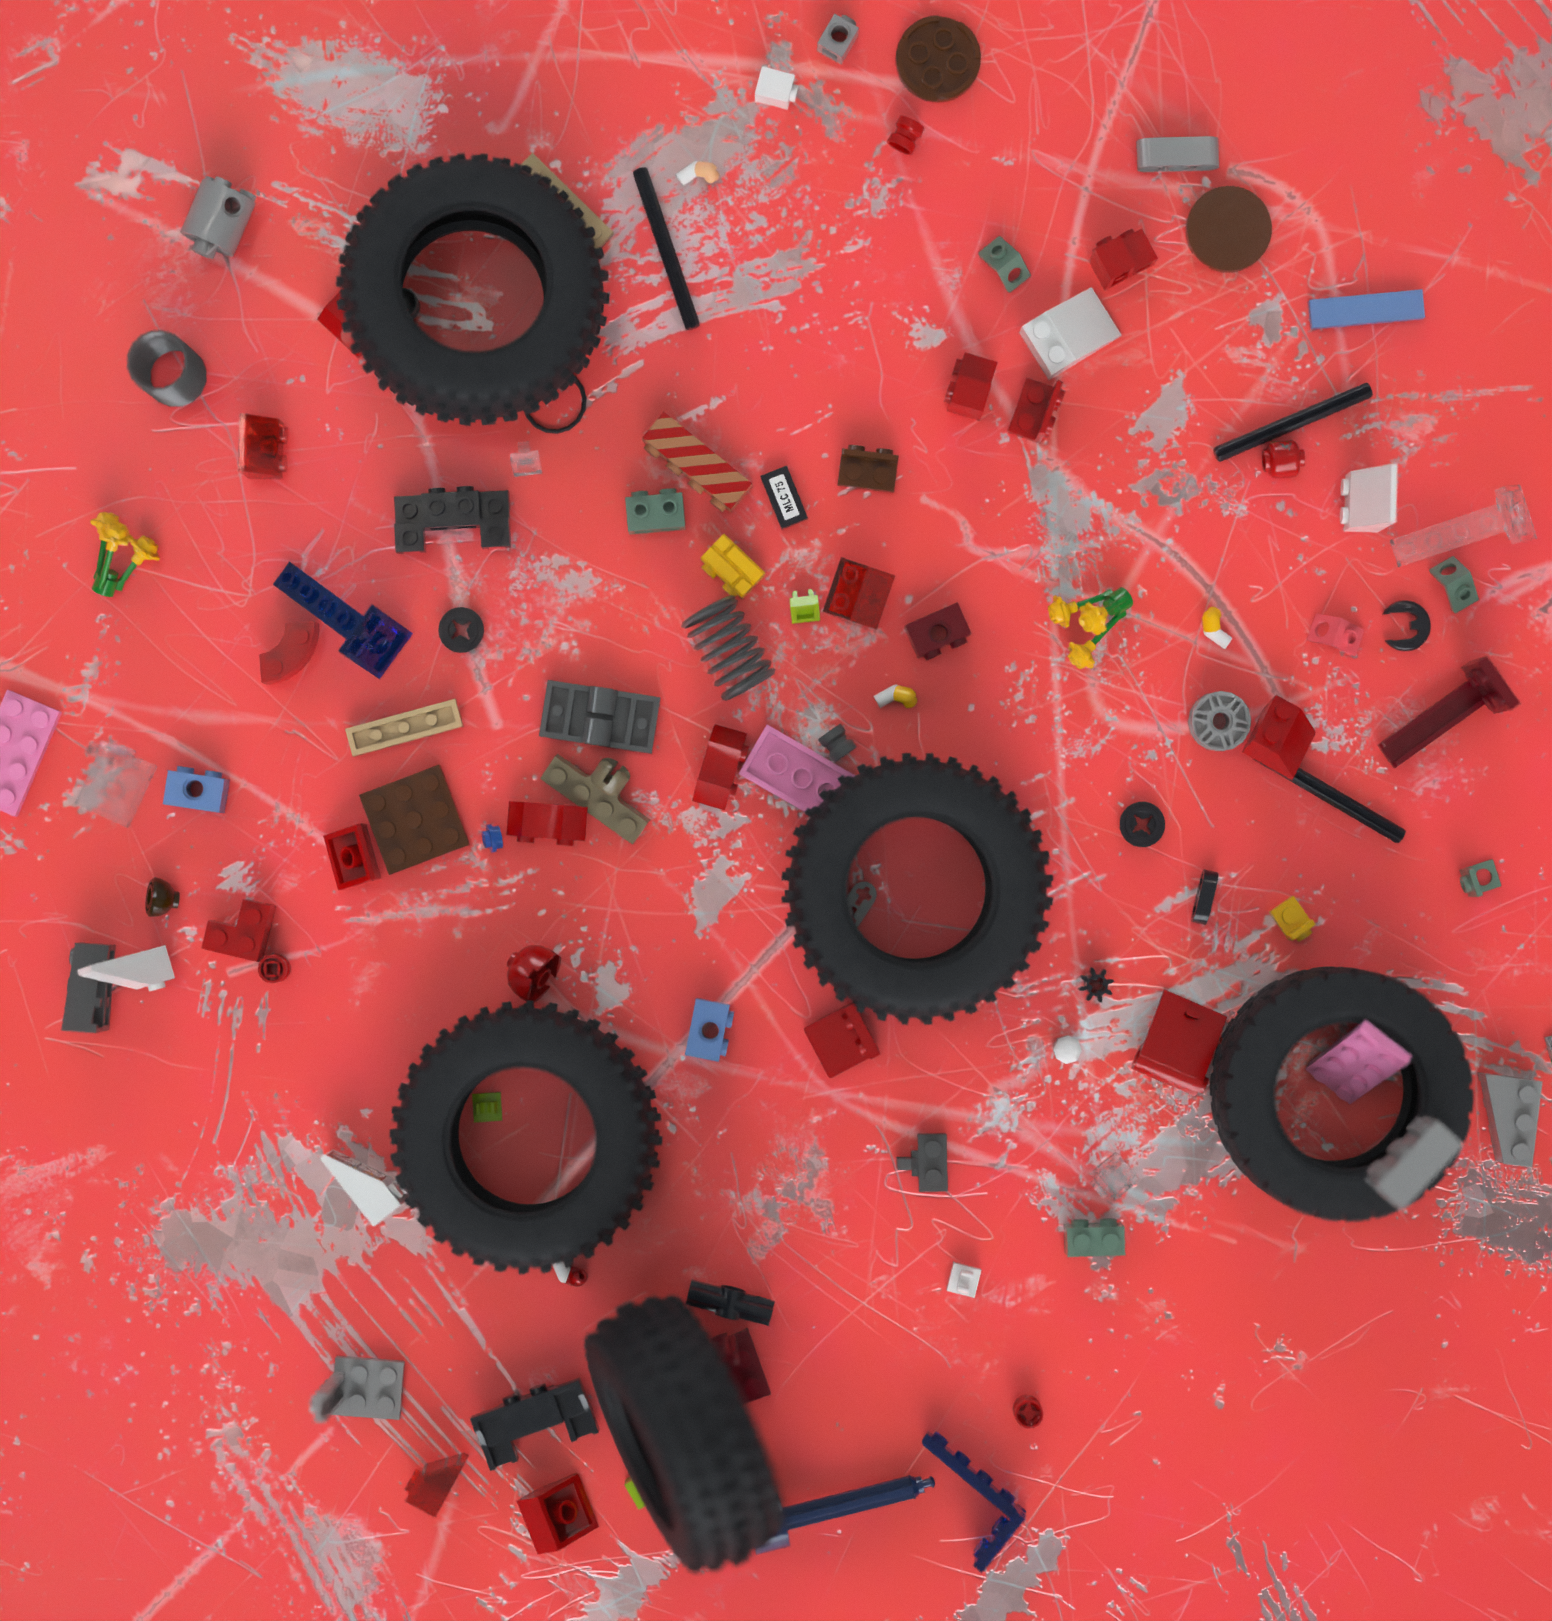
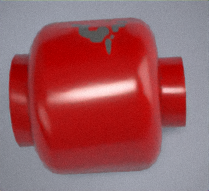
M1295 441L1270 442L1267 449L1262 451L1263 471L1268 472L1272 478L1295 477L1298 475L1300 467L1305 466L1304 449L1299 450Z

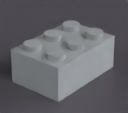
M1424 1116L1422 1119L1420 1117L1416 1118L1407 1128L1409 1133L1402 1140L1397 1139L1388 1147L1387 1152L1389 1154L1382 1161L1377 1160L1367 1170L1368 1176L1364 1179L1389 1204L1402 1211L1464 1146L1438 1120Z

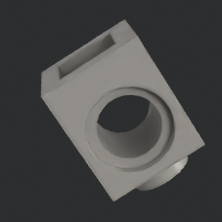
M834 13L817 43V51L842 65L858 37L859 27L856 26L857 23L846 15L840 17ZM836 32H843L847 39L843 42H836L833 40L832 35Z

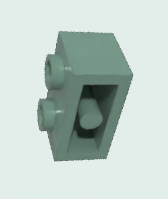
M675 488L659 490L660 494L648 495V491H636L631 493V497H625L629 535L686 530L682 492L677 493Z
M1113 1218L1100 1219V1223H1088L1086 1219L1071 1220V1224H1064V1253L1067 1257L1124 1256L1125 1227L1121 1222H1117V1219Z

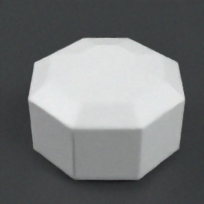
M1069 1035L1057 1038L1053 1046L1055 1058L1065 1064L1077 1061L1082 1052L1079 1041Z

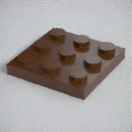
M440 765L359 795L389 875L470 845Z

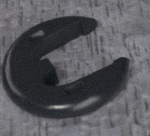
M1403 600L1391 604L1382 615L1410 613L1416 617L1415 621L1409 622V628L1416 630L1417 634L1411 639L1385 640L1390 647L1399 651H1412L1425 643L1430 634L1431 622L1428 613L1421 605L1413 601Z

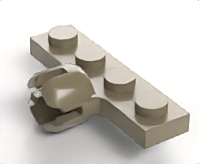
M557 754L540 779L576 805L588 807L587 813L633 845L650 819L620 797V792L630 779V773L626 767L622 765L620 770H617L612 775L611 772L618 761L604 758L593 773L589 775Z

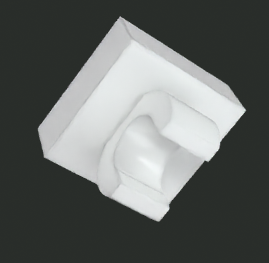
M953 1262L946 1290L975 1298L982 1270Z

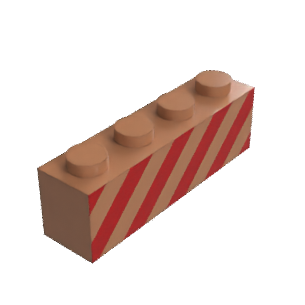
M664 411L642 437L643 442L646 444L644 449L656 459L659 455L668 462L666 467L678 477L681 473L690 479L688 485L699 494H702L703 491L712 497L710 503L721 512H724L726 509L732 513L753 487L747 478Z

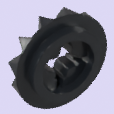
M464 607L449 610L440 620L438 628L439 637L442 643L451 651L467 653L477 648L483 639L484 625L480 616L473 610ZM453 621L462 626L471 622L466 630L470 637L469 640L462 635L452 639L457 632Z
M1136 802L1128 806L1120 816L1119 829L1123 838L1133 846L1148 847L1158 842L1165 830V819L1160 809L1149 802ZM1134 815L1140 819L1152 817L1146 825L1150 834L1142 829L1134 833L1132 832L1137 825Z

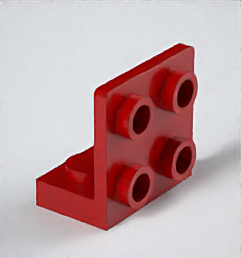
M1026 378L1007 433L1040 444L1043 437L1048 438L1056 420V417L1051 416L1053 410L1058 411L1066 392L1061 389L1063 381L1057 380L1053 387Z
M850 1003L804 1028V1032L829 1078H833L869 1058L873 1059L881 1055L859 1012L856 1011L857 1008L854 1003Z

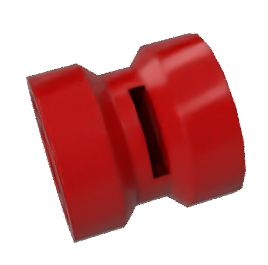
M899 116L896 122L897 129L894 133L890 134L887 143L903 154L912 155L916 147L915 141L921 137L925 128L919 122L909 117Z
M280 954L265 956L258 964L259 976L267 983L284 981L291 972L289 960Z
M1022 1395L1014 1402L1013 1414L1019 1425L1030 1429L1035 1428L1041 1423L1044 1415L1043 1409L1035 1397Z

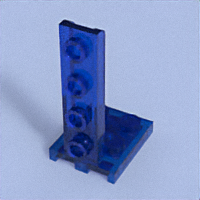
M291 562L286 565L273 583L275 587L343 636L346 640L338 651L378 679L383 676L413 634L374 605H371L363 616Z
M927 1431L922 1439L923 1446L1007 1516L1005 1518L1001 1515L991 1528V1537L988 1540L983 1537L973 1550V1566L982 1573L1024 1522L1026 1510L1018 1503H1014L1016 1498L1005 1488L997 1489L992 1484L994 1479L982 1469L977 1472L969 1465L971 1460L960 1450L955 1453L947 1447L949 1441L940 1433L935 1431L932 1434L930 1431Z

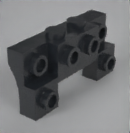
M473 486L457 487V492H445V488H430L428 493H422L421 495L394 497L396 523L394 524L397 554L416 551L425 553V530L480 528L482 549H489V547L511 548L510 494L508 490L479 492L478 490L474 491Z
M580 1377L557 1386L546 1387L545 1383L529 1389V1394L521 1397L519 1393L509 1395L502 1399L503 1403L499 1406L471 1416L470 1420L474 1432L480 1442L490 1471L495 1470L497 1466L518 1461L519 1457L513 1440L565 1422L571 1442L590 1433H593V1435L599 1433L600 1429L594 1411L587 1399Z

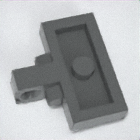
M946 1133L917 1134L918 1150H911V1157H896L897 1170H912V1176H918L919 1192L948 1191Z

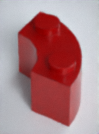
M317 622L285 623L284 635L280 643L271 651L259 654L261 683L271 685L283 682L296 675L306 666L317 647L319 639V624Z
M714 724L692 801L725 810L728 800L734 801L738 784L733 782L739 761H746L749 746L744 745L747 733Z
M509 801L506 835L517 836V842L534 843L535 837L557 839L556 845L574 846V840L585 841L588 807Z

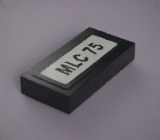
M787 466L760 476L781 530L808 519Z

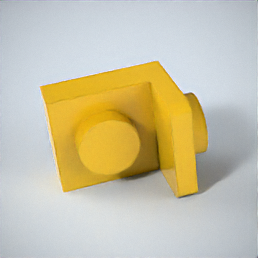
M1294 896L1289 897L1269 911L1288 940L1293 941L1297 939L1299 942L1312 934L1310 928L1316 925L1312 919H1309Z

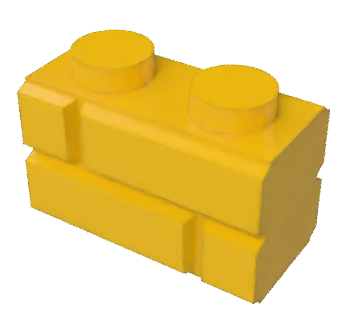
M725 534L700 558L704 563L701 568L712 579L718 576L725 583L722 588L730 596L736 597L738 595L743 599L765 576V572Z

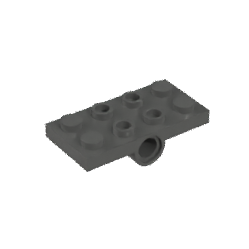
M548 680L539 737L652 754L661 697Z

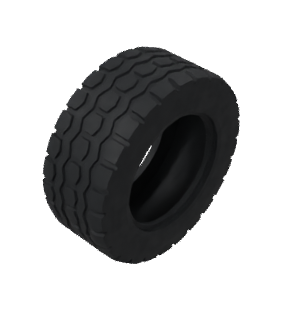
M1334 966L1317 967L1291 973L1280 980H1275L1258 991L1255 997L1252 996L1237 1011L1238 1014L1235 1019L1232 1018L1221 1037L1223 1040L1217 1046L1212 1063L1214 1069L1210 1076V1095L1212 1096V1115L1214 1123L1218 1128L1217 1132L1226 1151L1229 1152L1235 1165L1252 1183L1282 1204L1300 1213L1329 1221L1345 1220L1346 1222H1359L1369 1220L1372 1217L1377 1219L1398 1212V1208L1389 1204L1364 1179L1368 1176L1367 1170L1377 1160L1382 1161L1389 1154L1387 1152L1388 1147L1395 1140H1402L1409 1133L1407 1130L1408 1126L1418 1117L1422 1119L1424 1116L1438 1120L1460 1142L1466 1141L1471 1124L1469 1113L1473 1112L1474 1090L1470 1089V1084L1473 1082L1469 1060L1465 1059L1464 1056L1466 1051L1457 1032L1452 1030V1024L1438 1007L1433 1006L1432 1001L1398 979L1372 971ZM1366 1020L1412 1056L1408 1064L1400 1069L1403 1080V1099L1397 1120L1390 1132L1380 1143L1361 1155L1336 1161L1308 1157L1290 1141L1278 1118L1275 1104V1086L1280 1067L1294 1045L1312 1031L1334 1023L1355 1022L1361 1024ZM1462 1148L1408 1206L1424 1197L1426 1190L1431 1191L1446 1175V1169H1451L1457 1160Z

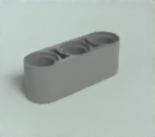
M1217 137L1143 138L1136 141L1137 171L1140 172L1209 171L1219 168V139Z

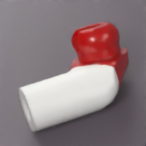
M563 1261L552 1264L558 1280L562 1283L579 1287L586 1283L588 1275L583 1269L573 1266L565 1268Z

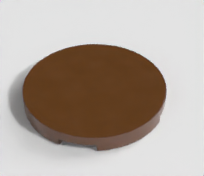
M937 15L918 20L904 32L897 47L896 69L901 82L913 95L925 101L947 102L960 97L973 85L980 68L981 52L975 35L965 24L951 18L939 17Z
M1236 186L1218 187L1205 193L1192 207L1186 222V239L1192 254L1194 253L1210 269L1224 273L1238 272L1252 266L1268 248L1272 235L1271 217L1265 204L1254 193Z

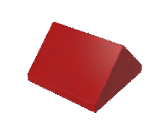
M356 824L323 836L338 890L381 879L366 824Z

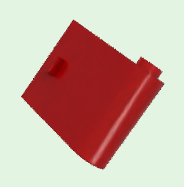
M1164 990L1146 1038L1135 1055L1131 1069L1192 1096H1196L1198 1092L1203 1094L1209 1082L1206 1074L1227 1016Z

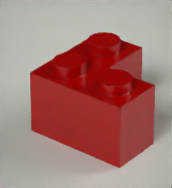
M1130 229L1114 239L1108 236L1097 242V247L1092 250L1093 253L1089 263L1105 291L1153 266L1158 257L1143 229L1136 232Z
M966 352L962 360L957 358L952 375L957 376L956 382L950 381L944 402L949 403L947 411L980 421L998 362Z
M243 899L237 925L217 920H209L207 922L201 949L260 962L265 955L276 905Z

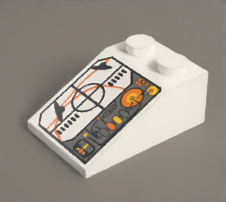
M334 1149L320 1158L373 1227L402 1205L407 1198L405 1195L407 1189H400L397 1181H394L391 1176Z

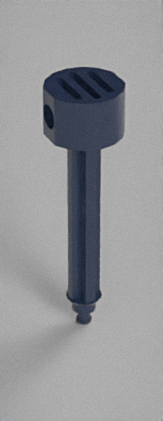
M908 1475L783 1507L785 1515L783 1517L785 1521L783 1528L779 1533H772V1537H770L771 1543L765 1548H754L755 1553L758 1555L790 1547L787 1530L910 1499L915 1500L919 1494L925 1493L924 1488L935 1487V1480L932 1476L922 1480L921 1476L913 1477Z

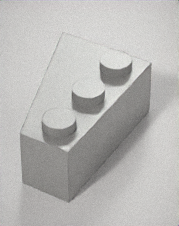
M1477 1072L1478 1079L1481 1082L1484 1107L1487 1111L1488 1127L1495 1161L1509 1165L1532 1167L1542 1081Z

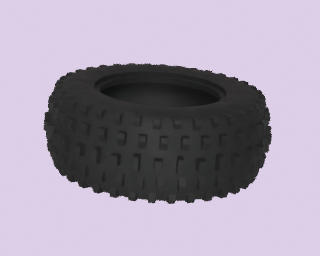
M465 153L450 156V161L447 162L443 161L442 156L436 157L428 162L429 167L423 168L420 163L416 164L413 168L407 170V177L403 178L399 173L388 181L389 189L387 191L381 187L370 198L372 207L366 204L361 210L362 212L359 211L356 219L360 225L354 223L350 230L351 232H348L345 241L351 245L345 244L344 254L339 256V263L345 266L340 267V276H336V287L343 288L340 289V298L342 299L337 300L338 310L345 311L343 313L345 322L341 323L343 332H352L351 337L355 343L350 345L353 354L362 353L366 360L362 368L367 374L372 371L375 372L374 374L380 379L378 385L382 391L390 387L389 390L394 394L397 393V402L402 405L408 403L414 406L415 404V411L422 416L425 413L431 415L436 413L437 420L448 423V420L454 421V418H459L460 425L471 426V422L481 419L482 425L495 424L498 417H503L504 422L517 420V412L524 411L526 415L540 410L539 402L543 401L545 404H548L552 400L555 401L559 398L558 388L564 391L569 385L572 386L576 382L577 378L573 373L580 374L583 367H588L590 359L585 355L590 356L593 349L598 348L601 341L595 335L600 333V326H605L607 317L600 313L604 311L603 304H609V293L603 292V281L608 280L609 274L608 271L600 269L599 260L604 258L602 248H594L595 243L592 237L595 236V230L593 227L585 228L586 223L581 218L584 213L579 207L573 210L574 205L570 200L567 201L569 195L564 190L558 194L559 189L555 185L550 187L551 179L546 176L542 177L536 172L531 175L532 168L527 165L515 163L514 166H510V159L504 157L503 159L494 157L493 161H488V154L472 155L471 159H466ZM461 231L492 233L516 245L530 259L542 283L544 303L534 323L519 338L494 350L480 352L462 351L437 342L416 324L403 299L402 288L404 279L416 256L430 243L445 235Z
M903 753L902 761L899 762L882 757L880 758L881 766L873 768L871 765L866 767L865 764L857 767L859 774L853 778L851 776L846 778L843 775L840 776L838 781L841 786L834 791L832 789L828 791L824 789L819 794L824 801L818 807L807 808L805 813L810 816V819L805 826L801 825L800 828H795L793 834L799 837L796 846H791V850L786 851L785 856L791 857L792 862L791 867L786 868V872H782V880L789 881V890H785V896L781 897L782 903H790L791 912L787 913L788 918L785 919L786 926L795 927L796 934H794V938L796 941L792 943L795 948L803 947L806 953L804 955L806 961L803 963L806 968L810 969L815 966L819 971L817 975L820 978L818 982L823 987L829 982L835 987L834 991L837 994L835 998L843 1002L846 997H849L853 1000L852 1003L855 1004V1007H857L856 1011L863 1013L865 1007H868L876 1013L877 1019L886 1021L888 1014L894 1015L903 1025H908L909 1017L920 1019L921 1023L924 1022V1025L932 1024V1017L943 1016L944 1020L953 1021L955 1020L954 1012L964 1010L966 1013L972 1014L978 1011L975 1004L985 1000L987 1003L996 1001L997 998L994 993L1001 987L1005 989L1011 988L1015 984L1012 977L1018 970L1023 973L1025 969L1027 970L1030 967L1026 962L1027 956L1030 952L1035 954L1037 950L1039 951L1042 943L1037 941L1038 933H1045V929L1049 927L1050 923L1043 920L1044 911L1050 910L1051 905H1053V898L1047 897L1046 888L1052 887L1051 881H1054L1053 875H1046L1044 867L1049 864V852H1041L1038 844L1043 842L1041 838L1042 832L1039 829L1032 831L1029 825L1033 821L1030 817L1031 813L1027 808L1020 812L1016 806L1019 803L1015 798L1016 794L1011 791L1005 795L1001 791L1002 785L998 783L999 779L992 776L988 781L982 778L983 773L978 770L979 767L972 765L968 771L962 768V763L957 762V758L949 757L946 764L940 762V758L933 757V753H926L925 760H917V756H911V753ZM911 817L931 818L957 830L974 848L981 862L985 877L984 904L977 922L968 935L953 948L941 954L918 959L902 958L888 954L868 942L853 920L847 897L849 871L861 846L882 827L897 820Z
M528 1000L523 1006L512 1009L511 1001L503 1002L501 1008H497L496 1012L490 1013L488 1008L484 1007L480 1009L481 1013L474 1015L475 1019L469 1021L466 1015L459 1018V1023L454 1025L455 1030L451 1033L446 1028L442 1029L439 1032L440 1036L435 1040L437 1043L435 1047L428 1043L423 1047V1053L419 1057L422 1060L420 1065L410 1064L408 1068L410 1071L407 1075L410 1082L409 1084L401 1083L398 1089V1099L402 1100L401 1106H394L391 1112L393 1113L392 1121L397 1122V1128L390 1129L389 1138H391V1144L397 1145V1152L392 1153L390 1157L391 1161L393 1160V1166L400 1167L401 1173L395 1177L397 1184H399L400 1189L406 1188L409 1193L407 1194L408 1197L404 1200L406 1205L411 1210L414 1208L418 1209L419 1217L417 1221L424 1228L429 1225L433 1228L435 1233L433 1239L441 1244L448 1241L450 1243L449 1246L453 1248L451 1252L455 1255L462 1257L464 1253L469 1254L468 1257L474 1259V1265L483 1266L485 1261H487L490 1265L495 1266V1271L499 1272L506 1271L507 1266H511V1268H518L519 1274L529 1273L530 1267H540L541 1272L546 1273L552 1270V1264L562 1261L565 1268H568L574 1263V1258L582 1253L586 1259L594 1256V1248L602 1241L607 1246L612 1244V1235L616 1233L615 1230L620 1227L625 1231L630 1226L628 1219L631 1217L630 1212L632 1209L641 1211L644 1205L641 1202L644 1196L642 1192L644 1189L651 1191L654 1182L651 1181L653 1176L650 1174L651 1167L659 1168L660 1160H657L658 1153L654 1151L655 1145H662V1136H659V1130L655 1129L654 1122L661 1120V1113H657V1108L651 1106L650 1100L656 1098L655 1091L651 1090L650 1085L645 1086L642 1078L647 1075L646 1070H642L640 1065L635 1067L630 1061L635 1056L631 1049L628 1050L626 1047L621 1049L615 1043L619 1037L616 1033L608 1032L604 1034L598 1030L601 1022L596 1019H589L588 1022L578 1019L579 1010H568L567 1013L557 1012L558 1004L549 1003V1005L540 1009L534 1008V1000ZM511 1068H535L552 1073L572 1086L587 1105L595 1129L596 1144L594 1158L584 1180L566 1195L540 1204L510 1202L486 1190L467 1168L459 1143L461 1114L474 1088L484 1078L496 1072Z
M668 1295L664 1299L657 1296L648 1297L642 1305L635 1306L632 1301L616 1308L617 1317L603 1318L596 1326L597 1332L588 1333L584 1339L588 1370L613 1440L645 1507L668 1546L671 1547L674 1555L679 1558L681 1564L692 1573L701 1572L705 1567H707L708 1571H720L727 1561H731L734 1567H737L750 1560V1554L754 1553V1548L763 1549L769 1545L772 1533H779L785 1522L783 1519L785 1516L782 1509L783 1502L778 1493L779 1486L775 1480L774 1470L760 1433L720 1351L712 1341L708 1331L702 1326L699 1318L694 1316L692 1309L686 1306L684 1300L679 1299L678 1296Z

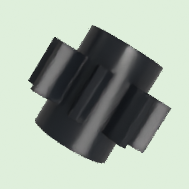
M1091 967L1089 968L1090 975L1087 977L1084 975L1079 976L1084 980V986H1080L1078 990H1086L1088 994L1085 1000H1091L1094 995L1098 1002L1101 1003V995L1105 993L1112 995V992L1108 990V984L1113 983L1114 980L1104 977L1106 974L1105 969H1102L1098 975L1095 973L1094 968ZM1100 978L1099 983L1102 985V989H1095L1091 992L1092 986L1089 982L1091 979L1097 980Z

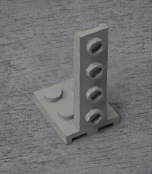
M336 1356L334 1373L325 1380V1383L321 1385L319 1390H316V1394L311 1396L310 1413H314V1422L325 1423L332 1415L400 1420L405 1361Z

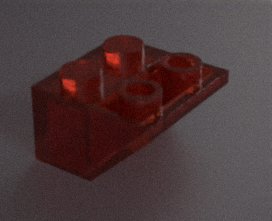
M841 557L823 612L849 624L876 632L895 575Z

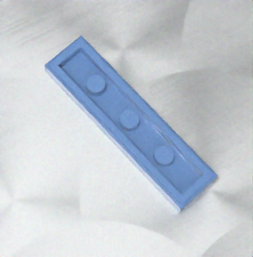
M1423 289L1312 299L1308 301L1310 330L1421 320L1425 318Z

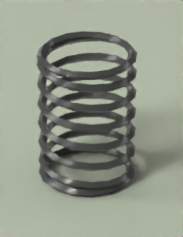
M152 330L140 335L131 344L127 354V370L131 379L155 400L170 407H182L193 402L202 393L206 384L205 365L202 359L177 335L165 330ZM170 351H182L184 355V368L180 377L168 386L153 387L151 383V370L154 362L161 355Z
M732 595L703 608L687 618L681 625L682 628H689L725 609L702 626L689 632L687 637L692 638L720 623L735 618L724 628L696 644L694 650H699L725 636L742 630L720 647L701 657V662H706L730 649L749 642L725 660L708 669L707 673L713 674L735 662L754 655L748 661L715 681L714 686H720L738 676L761 667L749 677L723 692L721 698L724 701L753 688L774 675L776 671L774 668L768 669L771 666V660L756 662L764 654V648L760 647L749 650L757 643L758 636L744 637L750 631L751 624L737 625L744 618L745 613L742 611L730 613L738 604V600H735V596Z

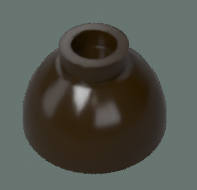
M154 877L150 880L146 893L145 910L149 917H157L167 913L171 908L177 909L180 893L174 891L165 880Z

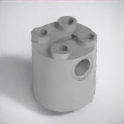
M206 176L201 181L180 230L182 235L195 242L192 251L212 260L216 252L231 257L234 256L256 205V196L242 189L240 192L231 189L232 183L217 176L215 179Z

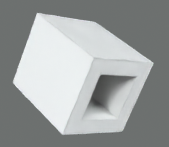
M762 66L755 91V101L788 110L790 101H796L799 85L795 84V75Z

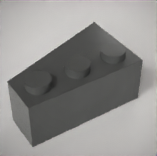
M81 942L75 943L74 948L71 949L69 956L71 971L67 983V996L61 1031L98 1033L109 1030L113 984L79 976L77 970L115 959L116 945Z

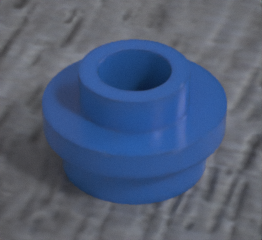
M488 824L486 825V831H482V841L484 847L489 848L491 853L496 852L499 848H503V839L500 827Z

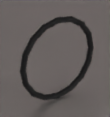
M578 380L575 382L582 395V409L577 419L569 426L561 429H547L537 424L530 414L526 415V418L534 427L545 433L558 434L572 429L580 422L586 411L587 398L582 384Z

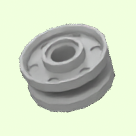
M1218 691L1205 694L1195 701L1189 711L1188 726L1190 734L1197 744L1207 750L1225 751L1237 747L1245 740L1250 732L1251 716L1249 708L1240 697L1230 692ZM1217 713L1224 715L1226 719V725L1222 729H1217L1213 725V718Z

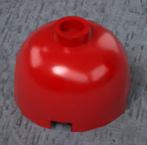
M531 945L523 948L518 953L514 952L507 962V967H509L507 971L508 985L519 998L524 1001L534 1000L535 1003L550 988V986L545 985L550 975L552 974L556 978L561 965V957L551 949L540 945Z

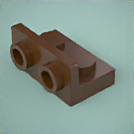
M848 445V449L842 448L837 486L894 493L899 455H893V450L877 448L876 452L865 451L864 446Z

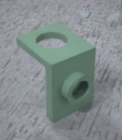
M1001 236L978 252L980 258L997 272L1006 291L1009 293L1031 276L1020 253ZM1015 268H1020L1018 278L1009 281V273Z
M1454 556L1429 569L1430 574L1444 586L1451 610L1454 613L1479 600L1471 572ZM1447 567L1456 568V571L1450 575L1441 574V571Z
M1492 859L1460 869L1462 876L1459 878L1464 893L1468 894V897H1479L1483 895L1482 892L1501 886ZM1487 869L1490 872L1491 880L1487 885L1479 884L1476 876L1478 870Z

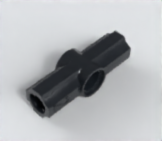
M693 1279L686 1300V1305L713 1311L714 1314L731 1320H739L740 1318L769 1326L775 1303L774 1300L747 1294L746 1291L728 1285H721L720 1287Z

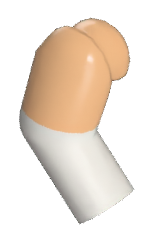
M694 161L675 174L682 186L696 177H704L708 183H713L719 178V172L716 170L717 166L712 162Z

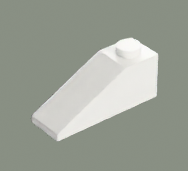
M166 945L77 970L78 975L133 989L148 987L149 992L166 987L165 981L175 978Z

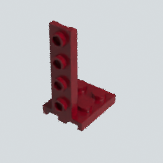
M1487 656L1472 660L1461 667L1467 678L1465 683L1377 745L1393 768L1405 762L1483 705H1486L1496 714L1510 711L1521 704Z
M748 1328L729 1336L727 1333H723L711 1338L730 1369L746 1403L771 1394Z

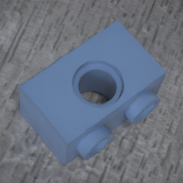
M177 766L176 771L168 770L163 804L225 813L230 780L223 779L221 772L205 770V776L194 774V768ZM196 781L203 785V792L198 797H194L191 793V786Z
M696 998L685 1052L686 1056L719 1062L720 1055L726 1056L729 1039H724L726 1027L731 1028L734 1011H729L730 1004ZM705 1023H715L719 1029L718 1035L714 1038L706 1037L702 1032V1027Z

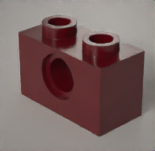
M958 602L911 622L904 627L917 658L924 656L925 660L942 654L940 649L950 645L954 649L967 643L966 637L971 635ZM934 626H942L946 630L947 635L944 640L937 641L931 636V629Z

